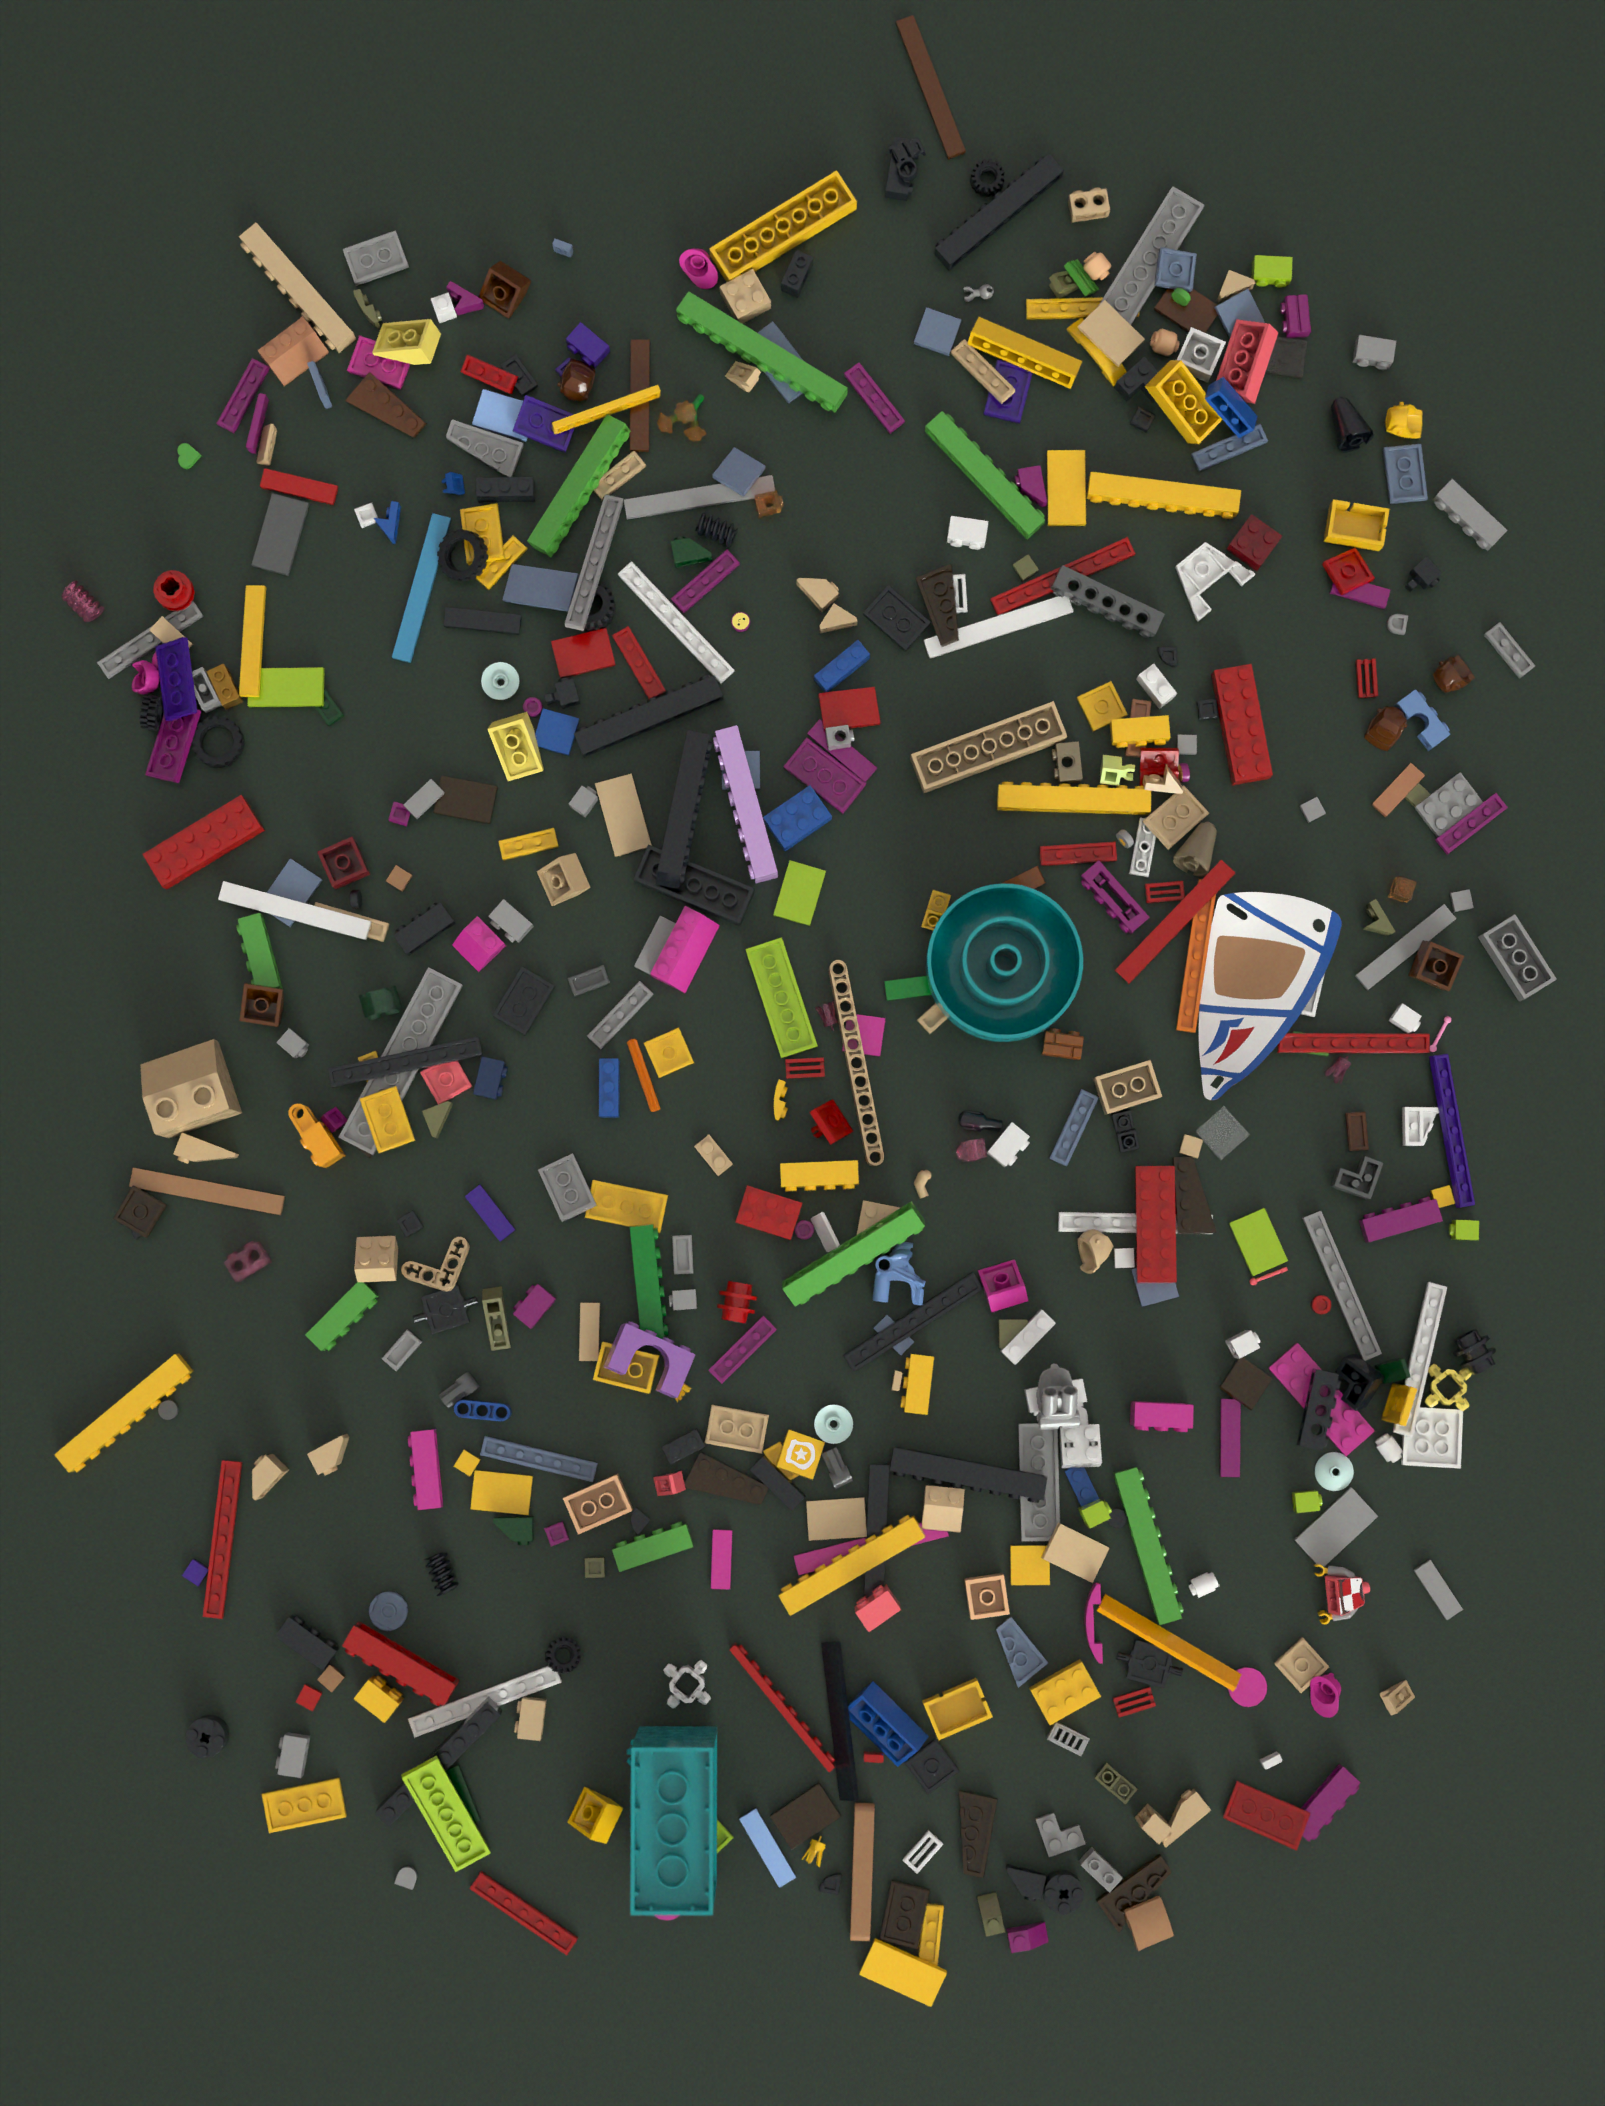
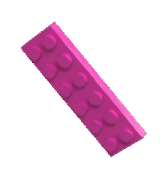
M1296 1343L1269 1366L1268 1369L1304 1409L1312 1370L1321 1369L1299 1343ZM1325 1385L1319 1389L1320 1395H1327L1328 1388ZM1336 1390L1334 1396L1337 1399L1334 1409H1331L1330 1417H1332V1424L1330 1428H1327L1326 1435L1342 1454L1347 1456L1375 1430L1358 1411H1355L1341 1400L1343 1394L1340 1390ZM1321 1404L1315 1408L1318 1416L1324 1412V1407Z

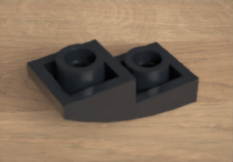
M1131 1110L1111 1113L1120 1152L1140 1149Z

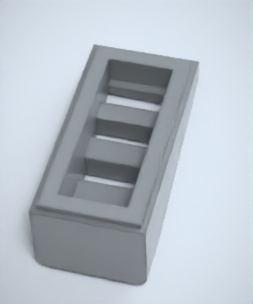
M1058 1721L1053 1723L1046 1737L1047 1740L1079 1756H1082L1090 1738ZM1060 1728L1062 1732L1058 1739H1056L1055 1736ZM1068 1732L1069 1734L1065 1742H1062L1065 1733ZM1074 1735V1736H1076V1737H1075V1739H1074L1072 1745L1070 1746V1745H1068V1744H1069V1742H1070L1072 1736ZM1082 1739L1083 1741L1079 1749H1075L1078 1740Z

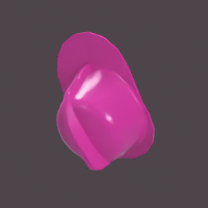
M692 248L681 254L679 259L680 266L691 281L702 289L714 287L718 280V272L710 261L708 253L700 248Z
M1334 1673L1313 1677L1310 1682V1699L1314 1710L1323 1717L1330 1718L1335 1716L1338 1712L1339 1696L1341 1694L1339 1681L1334 1678Z

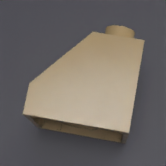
M215 1039L140 1064L142 1098L155 1135L172 1138L181 1135V1133H187L242 1113L219 1042Z

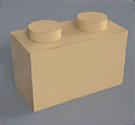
M524 1696L522 1701H518L517 1713H520L519 1721L515 1722L514 1733H518V1739L541 1741L547 1699Z

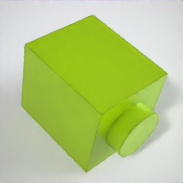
M1452 1220V1224H1449L1451 1240H1479V1221Z
M1318 1491L1292 1492L1293 1510L1295 1513L1320 1511L1322 1496L1318 1494Z

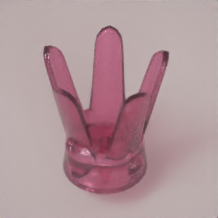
M832 1001V1004L830 1002L823 1004V1009L820 1006L815 1007L823 1020L824 1027L831 1026L832 1031L834 1030L832 1025L838 1023L835 1017L834 1001Z
M1339 1056L1336 1062L1325 1071V1076H1329L1334 1072V1082L1337 1083L1341 1078V1084L1346 1070L1351 1066V1063L1347 1061L1349 1056L1346 1058Z

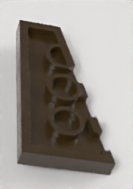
M959 1790L964 1874L983 1878L998 1798Z
M1160 1854L1120 1881L1110 1893L1106 1891L1096 1899L1118 1933L1127 1922L1124 1910L1147 1901L1148 1896L1153 1891H1156L1172 1872Z

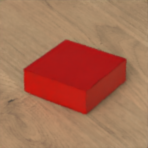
M305 1684L296 1703L314 1711L323 1693Z
M864 1751V1762H883V1752Z

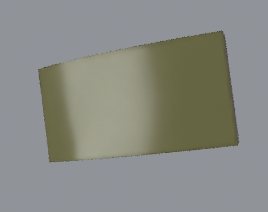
M361 289L353 291L359 307L368 321L377 329L381 328L379 321H382L379 309L375 310L373 304H369L367 295H363Z
M1108 1763L1095 1777L1100 1784L1112 1792L1125 1805L1138 1790Z

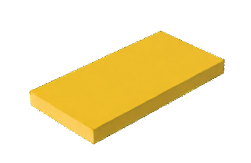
M1047 450L1048 526L1086 525L1085 450Z
M592 1180L590 1191L597 1206L587 1210L585 1218L628 1227L654 1224V1228H658V1233H661L668 1195Z
M340 1777L262 1793L269 1833L347 1817Z
M876 1938L859 1972V1975L930 2007L947 1974V1970Z

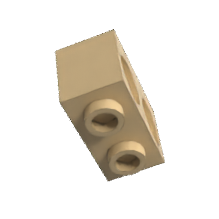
M1093 188L1087 192L1075 191L1069 194L1068 206L1071 223L1109 216L1110 206L1107 189ZM1100 200L1102 204L1096 205L1093 201ZM1082 203L1084 207L1078 208L1075 204Z

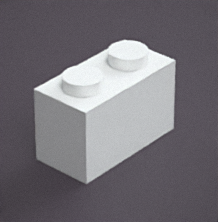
M951 516L947 543H951L950 545L954 547L966 545L975 550L984 548L988 521Z
M1152 664L1140 673L1136 679L1159 709L1171 701L1177 694L1155 664Z
M1011 1122L988 1150L987 1154L1003 1167H1006L1007 1164L1011 1166L1018 1158L1015 1156L1019 1150L1024 1151L1030 1142L1027 1140L1030 1136Z
M1244 1330L1225 1340L1234 1358L1240 1359L1260 1348L1258 1344L1260 1339L1256 1332L1253 1333L1251 1330Z

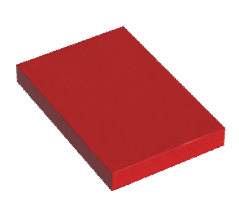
M607 628L551 641L560 679L616 665Z
M875 687L818 694L824 731L826 728L848 725L849 728L880 725Z

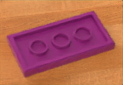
M197 709V713L172 721H165V715H163L145 773L146 776L175 783L180 782L201 714L200 710Z
M807 737L783 766L785 770L807 787L811 785L817 795L842 814H844L866 786L863 780Z

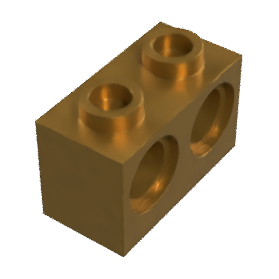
M224 663L206 671L222 706L226 710L243 703L229 669Z

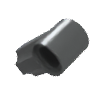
M468 1371L459 1377L453 1385L439 1394L443 1403L450 1408L463 1397L472 1394L480 1386Z
M837 1447L822 1453L835 1489L853 1482Z

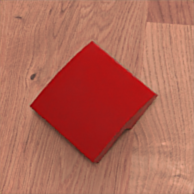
M1140 748L1139 786H1143L1144 775L1155 774L1163 777L1165 764L1168 765L1178 779L1179 749Z

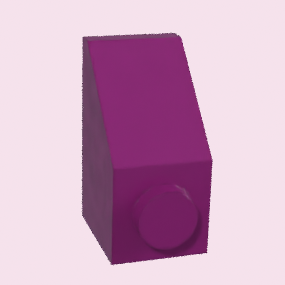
M1041 466L1018 469L1017 475L1014 476V481L1017 487H1019L1020 493L1039 506L1046 507L1047 498Z
M1045 1921L1006 1928L1011 1953L1032 1950L1049 1942Z

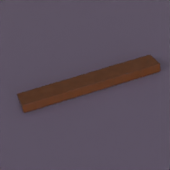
M631 340L630 394L650 388V340ZM649 401L630 408V452H649Z

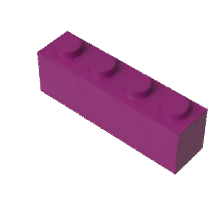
M1430 1197L1418 1199V1204L1412 1205L1411 1202L1401 1204V1208L1393 1210V1207L1381 1210L1382 1214L1376 1216L1374 1212L1363 1215L1364 1219L1359 1220L1365 1243L1443 1221L1437 1200H1430Z
M1341 1764L1333 1770L1301 1807V1809L1311 1812L1303 1833V1837L1308 1842L1311 1839L1315 1840L1319 1836L1323 1825H1328L1332 1821L1333 1814L1337 1809L1341 1810L1346 1804L1345 1800L1350 1795H1354L1359 1789L1358 1785L1361 1782Z

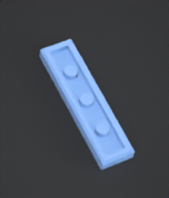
M757 1808L740 1817L739 1820L778 1887L780 1888L795 1879L796 1875Z

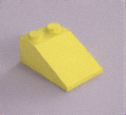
M431 319L383 323L372 353L375 356L413 365L431 364L441 333Z
M527 712L491 723L488 732L508 781L544 770L534 728Z

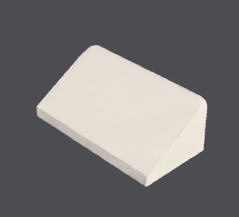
M821 1212L812 1217L811 1222L826 1252H830L840 1246L825 1213Z

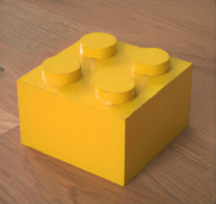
M373 1675L361 1688L354 1700L385 1723L404 1698L401 1697L402 1693L394 1687L391 1689L387 1686V1681L379 1675L377 1677Z

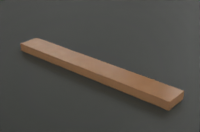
M133 1168L129 1187L134 1185L140 1189L277 1215L282 1214L285 1196Z

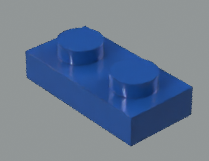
M1084 1467L1069 1468L1064 1471L1081 1507L1099 1499Z

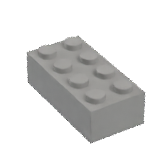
M1516 915L1509 917L1478 936L1518 1001L1526 999L1557 980Z

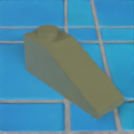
M502 1287L483 1289L482 1303L491 1351L511 1348Z

